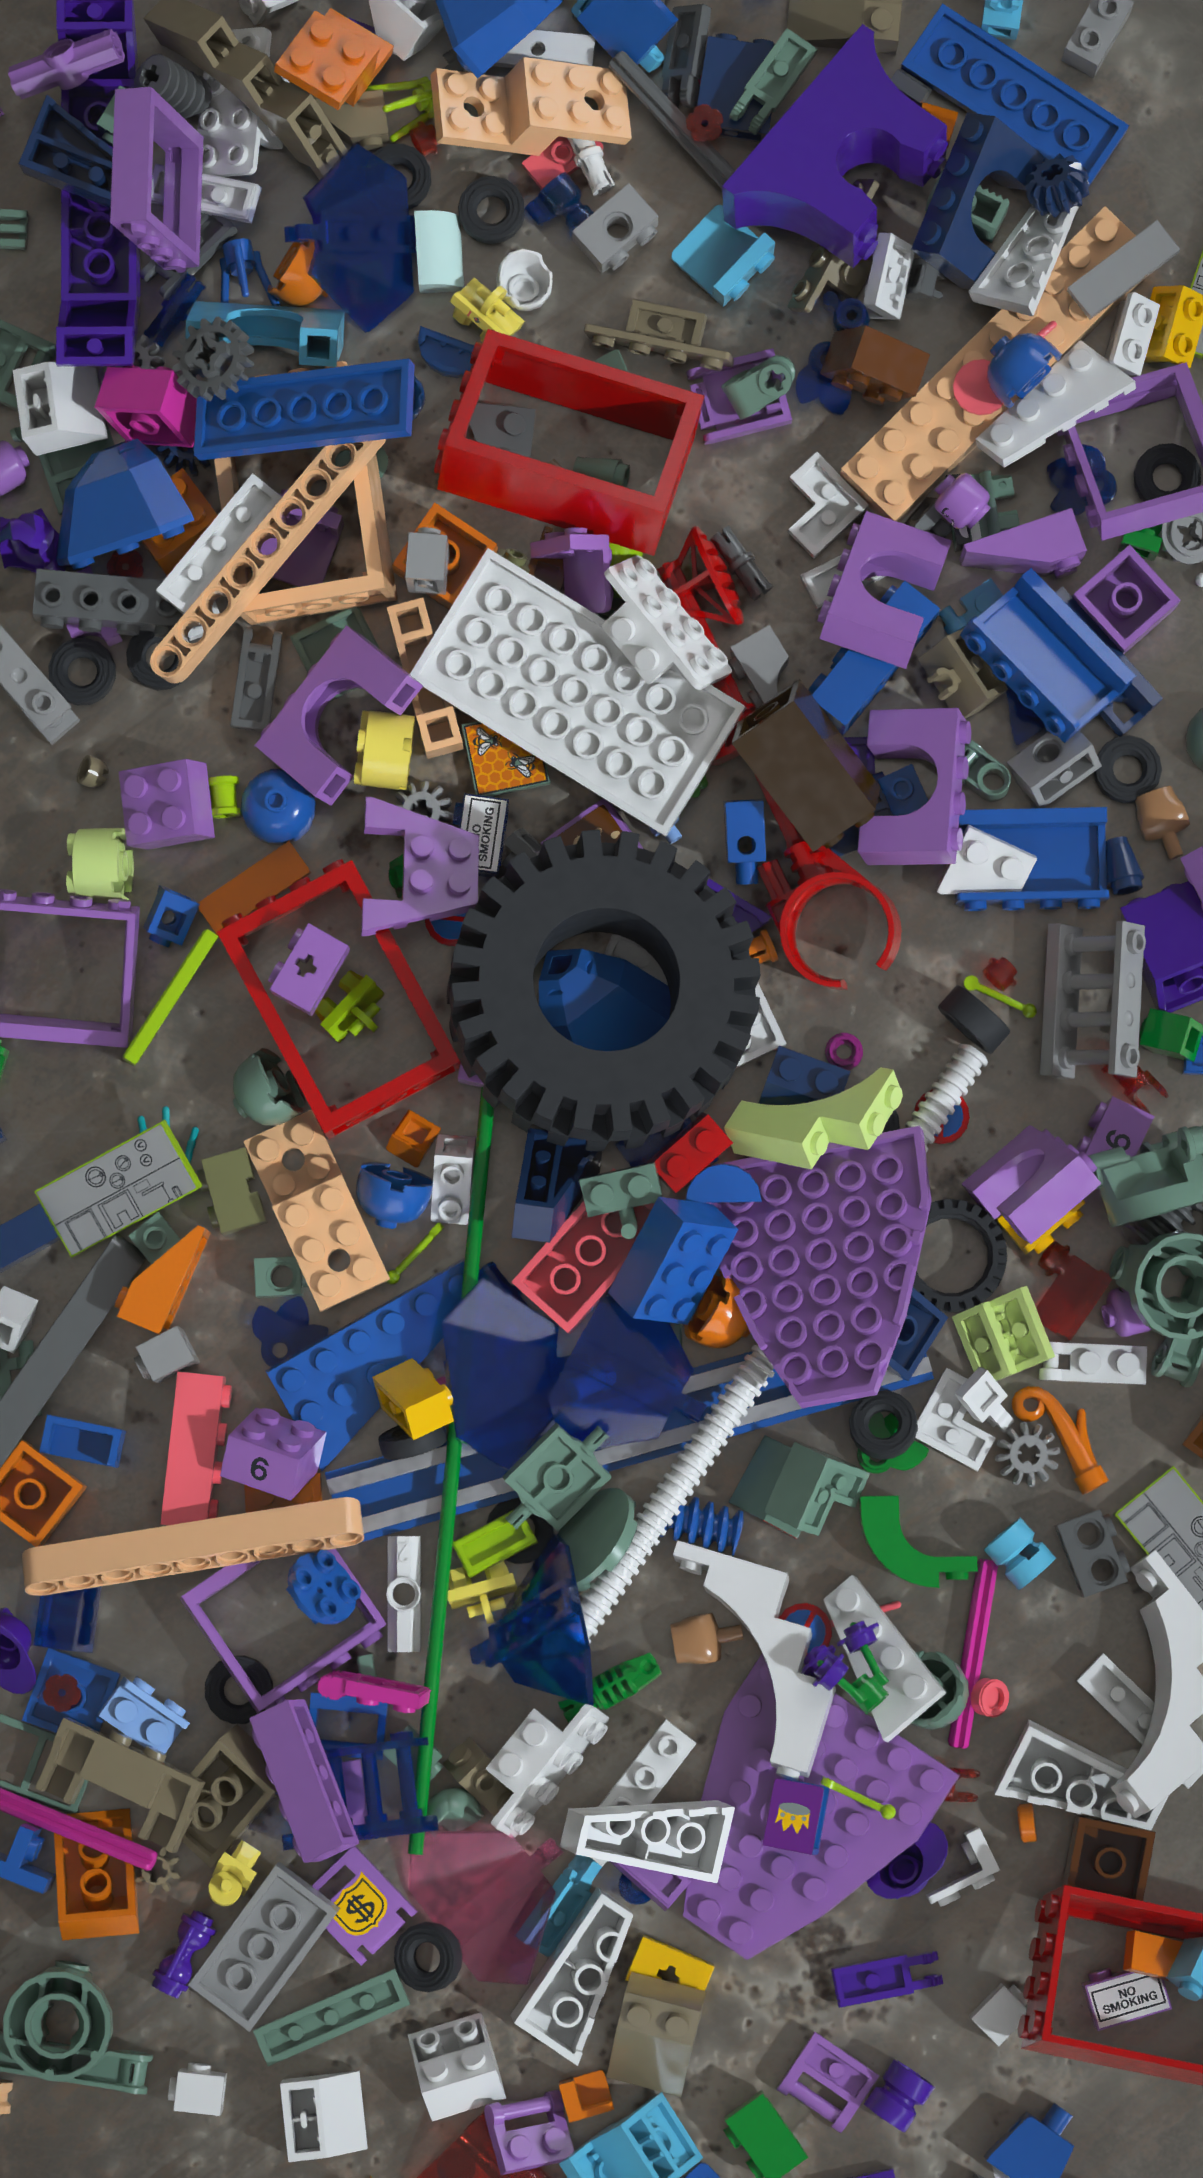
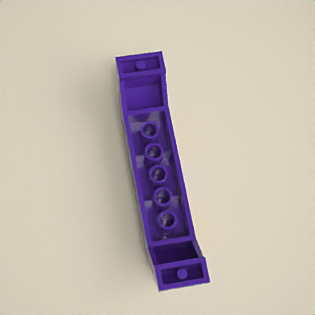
M56 0L58 41L72 39L74 42L112 29L113 32L117 33L122 43L125 54L124 62L90 74L88 79L77 87L68 90L61 89V107L101 140L103 134L99 132L97 122L114 96L115 89H118L119 86L125 89L134 88V78L139 68L134 1ZM61 189V304L58 327H56L57 367L133 366L140 318V248L110 223L111 208Z

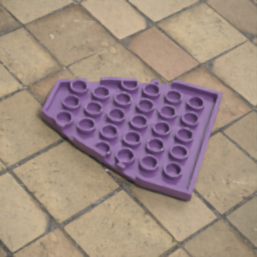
M915 1126L883 1132L880 1136H877L869 1150L830 1142L826 1152L820 1156L813 1169L754 1157L724 1162L725 1164L739 1166L749 1173L759 1186L762 1202L708 1203L714 1204L739 1229L719 1266L724 1278H732L740 1290V1294L735 1296L734 1299L752 1337L801 1408L877 1395L907 1316L932 1202L922 1128Z
M761 1654L724 1711L701 1801L719 1800L735 1807L718 1882L713 1883L690 1878L692 1881L686 1887L683 1917L746 1960L824 1916L874 1874L887 1866L894 1858L916 1843L960 1777L959 1774L899 1734L889 1742L884 1741L875 1719L835 1692L809 1778L799 1776L798 1781L824 1786L820 1782L823 1776L882 1805L891 1804L894 1806L896 1814L892 1819H884L881 1812L830 1789L818 1855L763 1846L774 1780L777 1778L787 1779L777 1775V1768L772 1767L770 1763L776 1730V1699L771 1674L763 1654Z

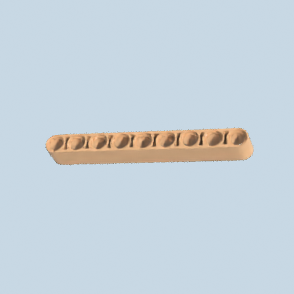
M386 439L325 446L154 649L151 654L150 664L155 674L169 683L183 682L188 678L383 446ZM344 450L351 451V460L347 465L342 467L335 465L337 454ZM317 480H326L327 487L325 492L319 496H311L312 484ZM301 509L302 518L300 522L292 526L287 525V514L291 510ZM276 538L278 542L276 550L272 554L262 555V544L267 539ZM251 567L253 571L251 580L245 584H238L237 575L239 571L243 568ZM222 596L227 597L228 606L226 610L219 614L213 613L212 606L214 601ZM195 626H202V638L198 642L189 643L188 633L190 629ZM171 655H177L179 659L177 668L172 672H164L163 664L165 659Z
M351 1497L335 1498L29 1548L22 1553L25 1592L33 1596H44L353 1546L364 1540L360 1501Z

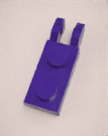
M937 1951L910 1956L902 1954L831 1968L838 2008L913 1994L914 1990L944 1984L942 1975L931 1974L915 1980L911 1978L909 1966L934 1963V1961L939 1960Z

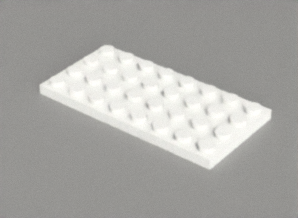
M487 548L410 675L419 681L425 689L666 837L745 711L746 706L712 685L701 690L695 689L675 663L655 682L648 685L601 627L606 620Z

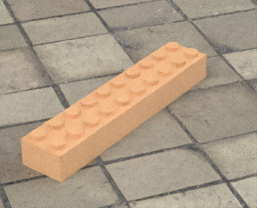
M1106 206L1061 249L1033 316L1001 309L917 392L916 397H912L841 468L840 476L867 502L869 508L877 515L901 522L945 478V475H948L977 446L976 438L1008 409L1003 404L999 410L992 414L979 416L968 413L960 407L954 397L953 383L957 372L963 365L972 360L985 359L991 361L994 356L990 353V350L1002 337L1006 335L1011 340L1023 333L1037 334L1051 321H1056L1057 326L1044 338L1051 342L1062 353L1063 357L1077 342L1083 341L1120 304V301H1123L1127 294L1131 293L1140 284L1138 283L1091 320H1089L1067 292V288L1136 236ZM1052 357L1048 365L1052 367L1057 360ZM1015 395L1010 400L1014 403L1019 397Z

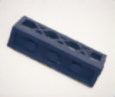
M1062 586L1055 593L1136 675L1127 689L1113 701L1125 703L1135 715L1123 723L1113 712V702L1099 713L1114 732L1121 737L1147 716L1160 703L1163 697Z

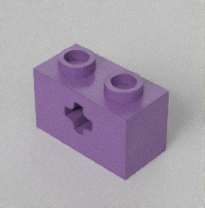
M308 923L304 931L300 928L296 930L287 947L292 952L285 964L280 961L276 964L268 981L272 983L270 988L272 994L312 1016L349 954L350 948L345 943ZM310 958L313 959L312 964L316 972L314 974L307 972L304 977H301V970L298 964L300 961L307 963Z

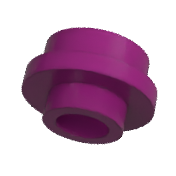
M849 1033L834 1035L829 1039L825 1047L827 1062L846 1070L855 1068L863 1056L861 1042L857 1037ZM845 1045L849 1047L851 1056L847 1059L839 1058L836 1052L839 1046Z

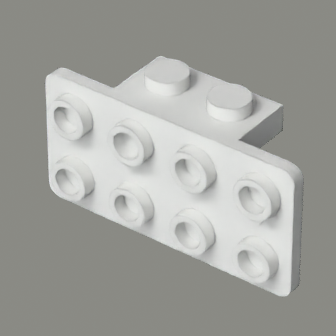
M256 27L232 30L240 43L263 52L268 57L270 56L272 33L269 29ZM204 71L203 78L209 82L212 98L209 107L204 112L199 113L197 131L204 137L202 173L220 177L252 175L257 170L260 145L271 150L282 149L283 143L241 100ZM282 77L284 81L290 83V81Z
M636 555L610 566L604 572L606 579L625 603L601 627L648 685L655 682L674 663L697 690H701L726 678L732 672L726 655L719 648L714 647L705 636L702 625L696 619L689 616L681 606L678 595L665 586L657 576V570L650 561Z
M586 1703L564 1731H562L534 1708L486 1767L488 1772L513 1792L512 1796L493 1818L491 1825L512 1838H515L518 1834L523 1835L533 1825L535 1821L533 1815L541 1805H547L557 1795L559 1791V1786L557 1785L565 1775L574 1773L581 1765L584 1758L582 1754L591 1743L593 1745L596 1744L605 1735L608 1729L606 1724L609 1721V1717L590 1703Z

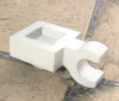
M979 1367L954 1393L971 1416L981 1423L986 1420L992 1427L997 1425L1005 1433L1015 1422L1000 1404L1008 1395L989 1371L982 1367Z

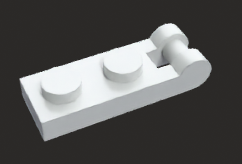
M1050 1342L1055 1357L1043 1362V1368H1039V1380L1146 1385L1147 1346ZM1059 1355H1069V1370L1058 1369Z

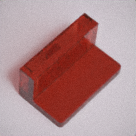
M1072 1255L1036 1307L1043 1326L1064 1341H1071L1113 1279L1102 1269L1098 1271L1076 1255Z

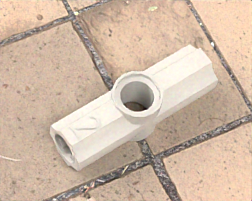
M388 1536L386 1593L387 1652H421V1536ZM400 1583H408L415 1590V1598L409 1605H400L394 1599V1589Z

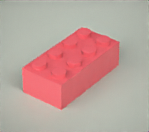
M583 1201L563 1223L551 1242L545 1243L511 1283L562 1329L571 1334L608 1293L654 1204L649 1203L633 1207L638 1229L633 1238L626 1239L621 1235L622 1224L619 1211L588 1217Z

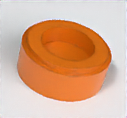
M1033 1803L1019 1804L1017 1806L1021 1841L1023 1843L1036 1842L1037 1831Z

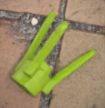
M427 76L411 81L370 85L365 90L366 92L383 89V92L414 89L412 96L384 105L382 107L383 112H390L415 104L419 111L425 110L423 114L390 136L391 142L397 141L429 119L434 118L431 80Z

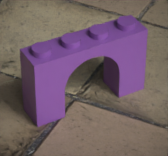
M866 511L861 525L853 523L846 544L852 546V550L844 548L837 570L843 572L842 576L837 574L833 576L827 596L833 597L832 602L824 600L817 622L823 623L824 626L819 639L906 669L924 618L878 601L867 592L862 581L875 576H889L934 591L952 540Z
M346 625L342 632L332 639L329 649L319 662L309 669L306 679L296 692L286 699L284 707L277 717L263 729L260 739L254 746L313 796L332 806L354 775L332 758L321 745L318 726L321 714L328 702L345 690L360 688L365 689L380 703L401 716L423 685L364 636Z
M959 708L870 710L867 746L875 758H916L926 760L936 766L938 780L932 797L917 811L899 816H874L860 827L858 853L867 865L956 864L957 851H961L963 846V834L961 828H959V817L964 815L966 809L965 794L962 792V779H967L969 772L968 759L964 756L965 744H970L971 724L969 721H966Z
M1029 1125L962 1183V1186L985 1212L989 1213L994 1219L1002 1215L1019 1237L1032 1244L1095 1190L1101 1182L1093 1173L1097 1170L1096 1165L1084 1152L1079 1153L1071 1144L1067 1146L1060 1137L1057 1136L1055 1138L1047 1129L1041 1132Z

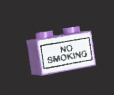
M1105 1968L1089 1973V1980L1081 1983L1094 2028L1098 2031L1172 2009L1163 1979L1126 1970L1112 1973L1110 1968Z

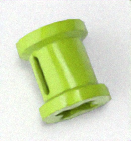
M216 776L208 778L213 818L224 819L241 816V808L237 807L236 785L239 784V777Z

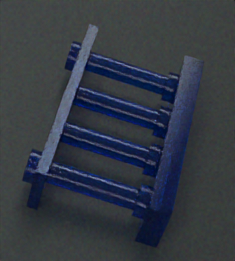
M413 1731L391 1733V1741L324 1750L346 1809L347 1801L342 1757L361 1755L368 1816H364L365 1824L353 1825L359 1841L439 1831L437 1815L423 1816L422 1809H418L411 1753L412 1747L429 1745L428 1737L414 1738ZM396 1750L403 1811H399L400 1819L388 1821L387 1813L383 1814L376 1752ZM293 1834L282 1835L283 1851L295 1850Z

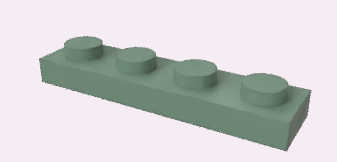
M393 1968L254 2029L253 2033L267 2066H271L406 2007L411 2003L396 1968Z

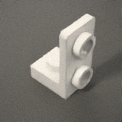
M438 1134L434 1156L431 1205L432 1222L468 1224L476 1137Z
M976 1826L964 1832L967 1842L961 1844L970 1864L973 1865L978 1862L980 1868L926 1894L930 1904L938 1901L940 1907L960 1898L961 1896L958 1891L971 1884L976 1890L995 1881L993 1874L1000 1871V1868L979 1827Z

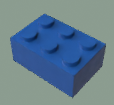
M658 1197L608 1293L632 1318L688 1325L739 1229L714 1204Z

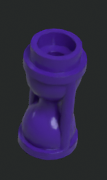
M193 1910L191 1915L182 1914L181 1920L183 1921L180 1923L177 1931L179 1946L176 1952L165 1957L160 1962L158 1969L155 1968L152 1973L155 1978L151 1985L175 1998H179L182 1991L186 1992L189 1988L187 1983L192 1977L191 1958L194 1952L204 1948L210 1942L212 1935L215 1936L217 1929L211 1926L214 1919L197 1910Z

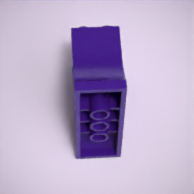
M862 24L722 186L724 221L735 229L746 226H772L798 233L821 245L854 268L861 259L867 260L878 245L877 206L861 188L851 185L842 176L857 165L876 163L890 168L900 179L923 187L931 177L936 179L946 165V148L948 146L946 141L947 125L909 99L891 81L878 59L874 43V31Z

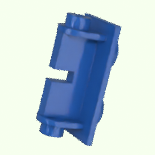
M913 764L878 779L894 816L906 815L917 811L929 801Z

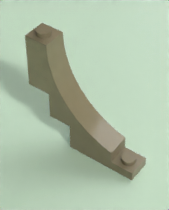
M160 0L143 18L160 45L176 52L204 70L256 114L299 162L312 168L326 192L332 195L340 193L360 171L314 96L302 88L284 81L280 75L275 73V66L267 54L240 43L222 15L187 0Z

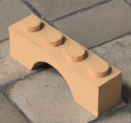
M424 598L387 607L401 665L409 674L433 637ZM422 687L412 700V706L427 759L463 750V742L453 705Z

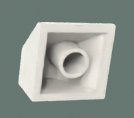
M369 0L376 35L394 45L393 54L399 56L403 61L421 51L444 27L435 0Z

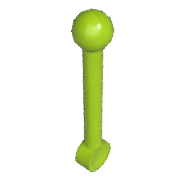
M968 976L964 980V987L968 991L978 990L1022 1011L1026 1018H1033L1037 1014L1035 1005L1030 1003L1025 1005L980 984L975 976Z
M440 1222L430 1230L394 1270L387 1272L390 1280L386 1281L387 1283L394 1285L399 1282L400 1274L444 1229Z
M823 1776L820 1784L881 1812L884 1819H892L896 1814V1810L891 1804L882 1805Z

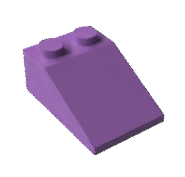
M1070 508L964 544L959 561L961 566L1018 574H1024L1032 568L1041 577L1055 574L1056 579L1077 572L1076 566L1081 564L1087 549L1073 510Z

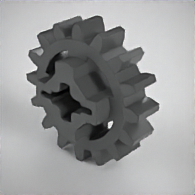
M215 317L213 324L203 318L201 319L200 329L196 330L191 325L188 327L190 334L188 339L184 337L178 338V342L183 347L182 350L173 351L172 353L180 361V363L172 367V370L180 376L177 382L194 397L198 398L201 396L206 401L211 402L215 394L221 400L226 399L227 389L230 388L235 393L239 391L236 384L239 379L248 381L249 377L244 373L245 368L254 367V362L247 357V355L254 352V348L247 343L250 337L231 320L226 323L220 317ZM219 337L227 338L231 343H227L224 340L219 341ZM196 375H200L202 378L207 377L208 381L198 380Z

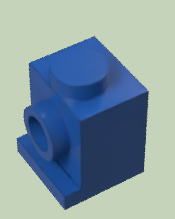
M159 885L157 896L143 928L151 933L148 939L155 943L170 947L171 942L182 946L200 904L191 897ZM165 911H172L174 913L172 922H162L161 918Z

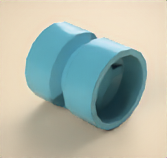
M1021 1517L1009 1525L983 1549L997 1566L1005 1565V1575L1018 1590H1021L1056 1559L1043 1542H1034L1033 1530Z

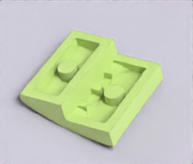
M1027 1286L1020 1287L991 1301L981 1303L952 1316L973 1371L975 1372L979 1367L988 1370L996 1381L1055 1357Z

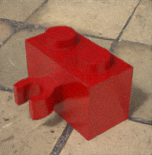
M703 1112L646 1163L655 1161L658 1177L670 1191L677 1193L706 1167L712 1166L710 1163L733 1142L710 1115Z

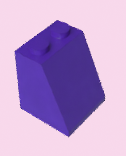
M1189 881L1182 884H1171L1159 893L1146 898L1139 897L1133 899L1126 906L1121 907L1122 921L1145 926L1146 946L1143 953L1142 976L1155 1008L1171 1013L1203 1000V909L1193 885Z

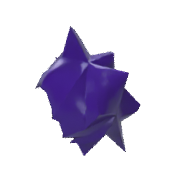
M42 508L24 513L18 518L7 519L0 517V554L4 569L15 567L36 572V569L65 571L66 567H72V565H58L56 556L59 533L52 527Z

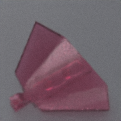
M501 1831L425 1832L423 1855L410 1854L409 1891L434 1923L442 1924L453 1932L460 1943L462 1961L479 1982L529 1985L556 1895V1891L541 1870L564 1852L552 1838L548 1839L534 1854L529 1856L511 1833L508 1836Z

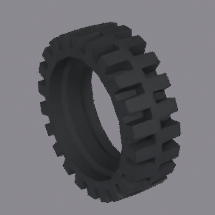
M943 1199L931 1203L926 1227L941 1219H959L971 1224L982 1235L987 1247V1265L982 1277L975 1285L959 1293H943L930 1288L919 1277L917 1271L913 1288L942 1312L965 1311L984 1302L999 1286L1007 1264L1006 1241L1001 1228L994 1221V1218L981 1207L964 1200Z

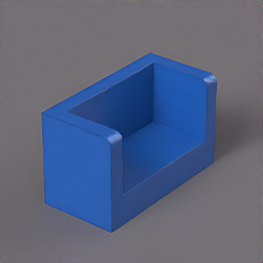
M47 1415L39 1452L119 1468L126 1431Z

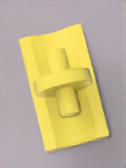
M473 278L462 290L457 291L450 300L455 306L453 317L460 324L469 326L474 322L483 330L480 334L482 343L488 329L512 336L525 322L502 301L507 293L505 288L499 286L491 292L476 278Z
M504 1561L485 1570L487 1580L472 1584V1580L469 1578L464 1567L450 1570L448 1601L452 1610L481 1602L480 1604L467 1607L470 1618L484 1614L487 1624L495 1623L493 1611L506 1608L504 1597L491 1601L489 1599L518 1591L513 1573L509 1574Z
M241 1840L232 1856L224 1852L212 1874L213 1877L208 1885V1894L215 1904L220 1906L234 1904L240 1895L245 1896L257 1874L252 1869L261 1852L245 1841Z

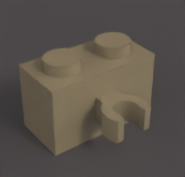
M961 629L943 638L920 656L918 660L925 669L928 683L933 682L940 692L938 698L945 700L948 708H959L964 718L980 712L1005 693L1008 688L1003 681L993 674L991 667L978 654L973 653L967 647L965 640L960 636L963 631Z

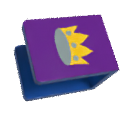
M775 1779L763 1846L818 1855L830 1789L826 1786L790 1779Z

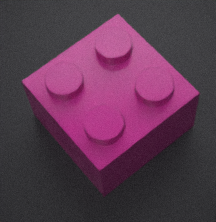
M134 365L123 366V368L107 367L94 407L124 440L138 438L143 444L194 446L197 398L187 392V389L177 382L179 378L177 373L170 368L162 366L156 367V369H141Z

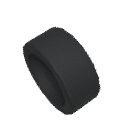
M956 985L938 1005L939 1011L950 1023L979 1048L989 1054H992L1010 1034V1029L983 1002L962 986Z

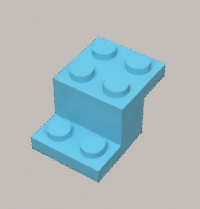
M661 2092L651 2097L630 2115L600 2130L561 2161L559 2165L567 2178H680L703 2159V2156Z

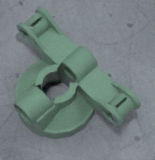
M1203 1126L1180 1127L1178 1131L1164 1134L1162 1142L1150 1145L1149 1142H1143L1140 1146V1154L1130 1157V1155H1126L1122 1147L1087 1155L1097 1167V1170L1093 1173L1101 1184L1096 1189L1099 1188L1110 1227L1139 1221L1203 1202Z
M1175 1231L1159 1235L1147 1245L1130 1244L1128 1247L1120 1246L1110 1264V1278L1115 1279L1118 1286L1129 1292L1132 1308L1142 1323L1166 1337L1153 1357L1151 1374L1156 1377L1167 1376L1180 1381L1181 1386L1190 1388L1199 1374L1203 1360V1235ZM1171 1266H1176L1183 1275L1189 1276L1183 1286L1181 1298L1177 1296L1165 1298L1161 1293L1162 1277ZM1172 1363L1180 1365V1368L1173 1367Z
M55 1960V1966H50L43 1973L26 1980L10 1997L3 2016V2031H0V2072L37 2077L47 2081L69 2082L112 2089L131 2094H147L148 2088L144 2084L148 2062L152 2061L153 2055L134 2050L107 2049L113 2034L112 2009L104 1992L92 1981L89 1965ZM52 2000L71 2002L76 2007L74 2011L79 2019V2028L69 2040L71 2045L46 2041V2037L50 2034L46 2025V2017L55 2004L52 2003ZM134 2064L135 2067L133 2073V2080H131L132 2068Z

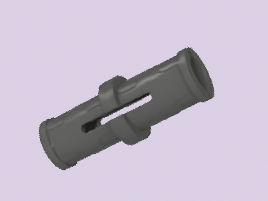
M727 526L722 529V533L717 532L710 541L714 543L729 564L728 571L731 575H737L752 596L751 598L755 601L761 597L760 594L763 593L765 595L773 586L755 564L754 560L756 557L751 551L747 552L732 532L731 527Z

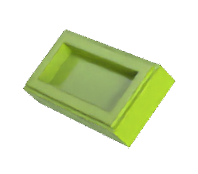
M509 1512L454 1541L453 1547L469 1578L538 1543L528 1522L525 1520L518 1529H515L506 1520V1517L511 1513Z

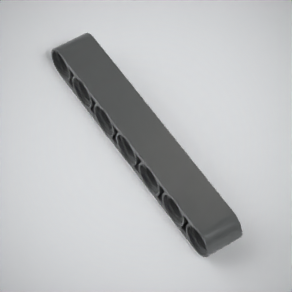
M115 1234L0 1399V1467L113 1307L122 1287H126L146 1259L138 1247L119 1234Z

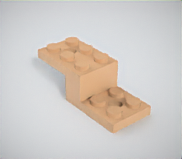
M523 57L505 77L483 74L477 79L470 72L436 68L430 75L437 143L539 156L558 136L626 145L632 139L626 85L609 68ZM584 97L592 98L597 103L598 110H593L585 102ZM464 103L474 106L478 117L471 116L465 110Z
M312 1109L243 1141L320 1312L390 1280ZM293 1149L301 1151L305 1157L304 1165L296 1171L286 1169L283 1164L284 1155ZM335 1250H344L350 1256V1264L344 1271H334L329 1266V1256Z

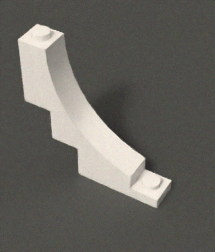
M677 1540L673 1556L675 1561L680 1563L679 1568L697 1575H701L702 1570L708 1571L703 1585L705 1591L721 1602L741 1621L757 1643L768 1665L776 1699V1730L770 1758L771 1766L777 1768V1775L790 1780L798 1781L799 1776L809 1778L836 1688L834 1686L828 1691L820 1684L814 1687L812 1683L816 1678L801 1674L813 1634L811 1628L778 1618L789 1583L788 1573Z
M1156 1550L1141 1558L1130 1567L1136 1576L1138 1585L1144 1591L1149 1592L1153 1598L1140 1609V1613L1148 1631L1154 1656L1156 1674L1154 1710L1149 1730L1138 1755L1125 1774L1111 1787L1117 1796V1801L1121 1808L1130 1813L1134 1819L1155 1808L1203 1766V1742L1190 1727V1724L1203 1714V1676L1197 1669L1203 1663V1610Z

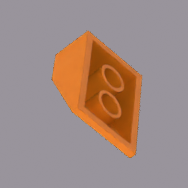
M196 1226L131 1282L129 1288L123 1286L115 1303V1308L119 1309L117 1317L158 1335L169 1330L211 1232L202 1226Z
M130 1808L66 1814L133 1842ZM54 1833L58 1923L62 1941L138 1934L139 1918L135 1866Z

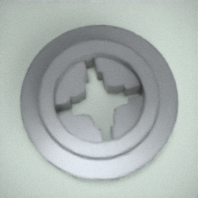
M1203 512L1163 523L1162 530L1158 536L1163 538L1164 547L1162 550L1168 552L1173 557V561L1185 563L1186 565L1203 561ZM1190 526V535L1194 537L1195 541L1191 540L1183 544V534L1179 532V529Z

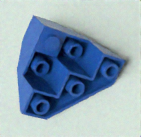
M563 0L435 1L452 48L457 53L459 63L478 79L532 32Z
M138 438L125 440L93 453L66 488L56 556L59 566L72 565L73 570L94 563L93 557L113 550H117L118 555L140 547L139 541L162 534L164 539L185 532L183 525L194 521L192 512L159 458Z
M582 948L551 950L546 954L539 978V1007L547 1021L563 1037L588 1049L618 1051L637 1046L654 1036L670 1017L671 998L669 986L625 959Z

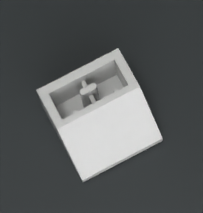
M48 361L13 370L22 439L36 456L108 439L105 418L94 407L100 391L99 375L96 368L87 366L57 367L56 362Z
M482 2012L408 2034L421 2093L432 2122L506 2099Z
M360 2070L289 2078L281 2081L280 2090L288 2162L329 2158L368 2149Z

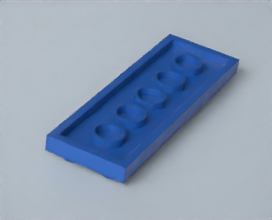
M943 3L901 64L902 70L968 113L996 116L1044 156V160L1045 157L1049 160L1054 159L1059 153L1064 158L1073 155L1082 164V167H1085L1089 177V187L1130 126Z
M408 358L251 377L248 381L239 379L236 383L239 391L235 393L230 388L227 389L226 399L221 400L215 394L211 402L206 401L201 396L197 398L194 456L199 460H209L412 436L415 364Z

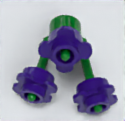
M864 1621L852 1622L850 1627L843 1631L846 1638L836 1643L838 1647L846 1644L850 1654L861 1650L873 1677L870 1678L865 1673L854 1683L850 1684L843 1677L849 1669L842 1662L844 1655L841 1653L839 1656H835L836 1648L833 1645L828 1648L825 1645L814 1647L804 1659L805 1666L801 1674L816 1678L812 1685L816 1687L820 1684L828 1691L838 1684L851 1695V1698L865 1714L870 1713L889 1695L883 1688L889 1680L881 1672L869 1648L871 1644L878 1640L873 1631L879 1627L878 1622L868 1627Z

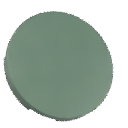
M608 1488L597 1492L556 1535L547 1560V1574L550 1581L564 1592L579 1593L589 1589L590 1582L605 1569L611 1572L623 1558L634 1538L638 1525L633 1520L634 1508L636 1507L635 1500L618 1488Z

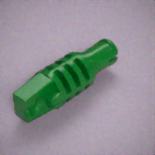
M647 1653L622 1662L589 1680L587 1688L563 1701H559L558 1704L560 1709L563 1710L566 1720L570 1723L586 1703H590L596 1708L599 1707L601 1710H606L638 1693L662 1675V1671L651 1653Z

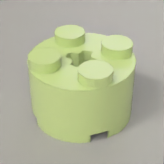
M125 828L78 829L76 833L68 834L67 851L68 855L72 856V871H68L66 875V886L69 894L92 897L95 903L108 904L109 899L130 900L124 893L132 892L134 859L133 850H125Z

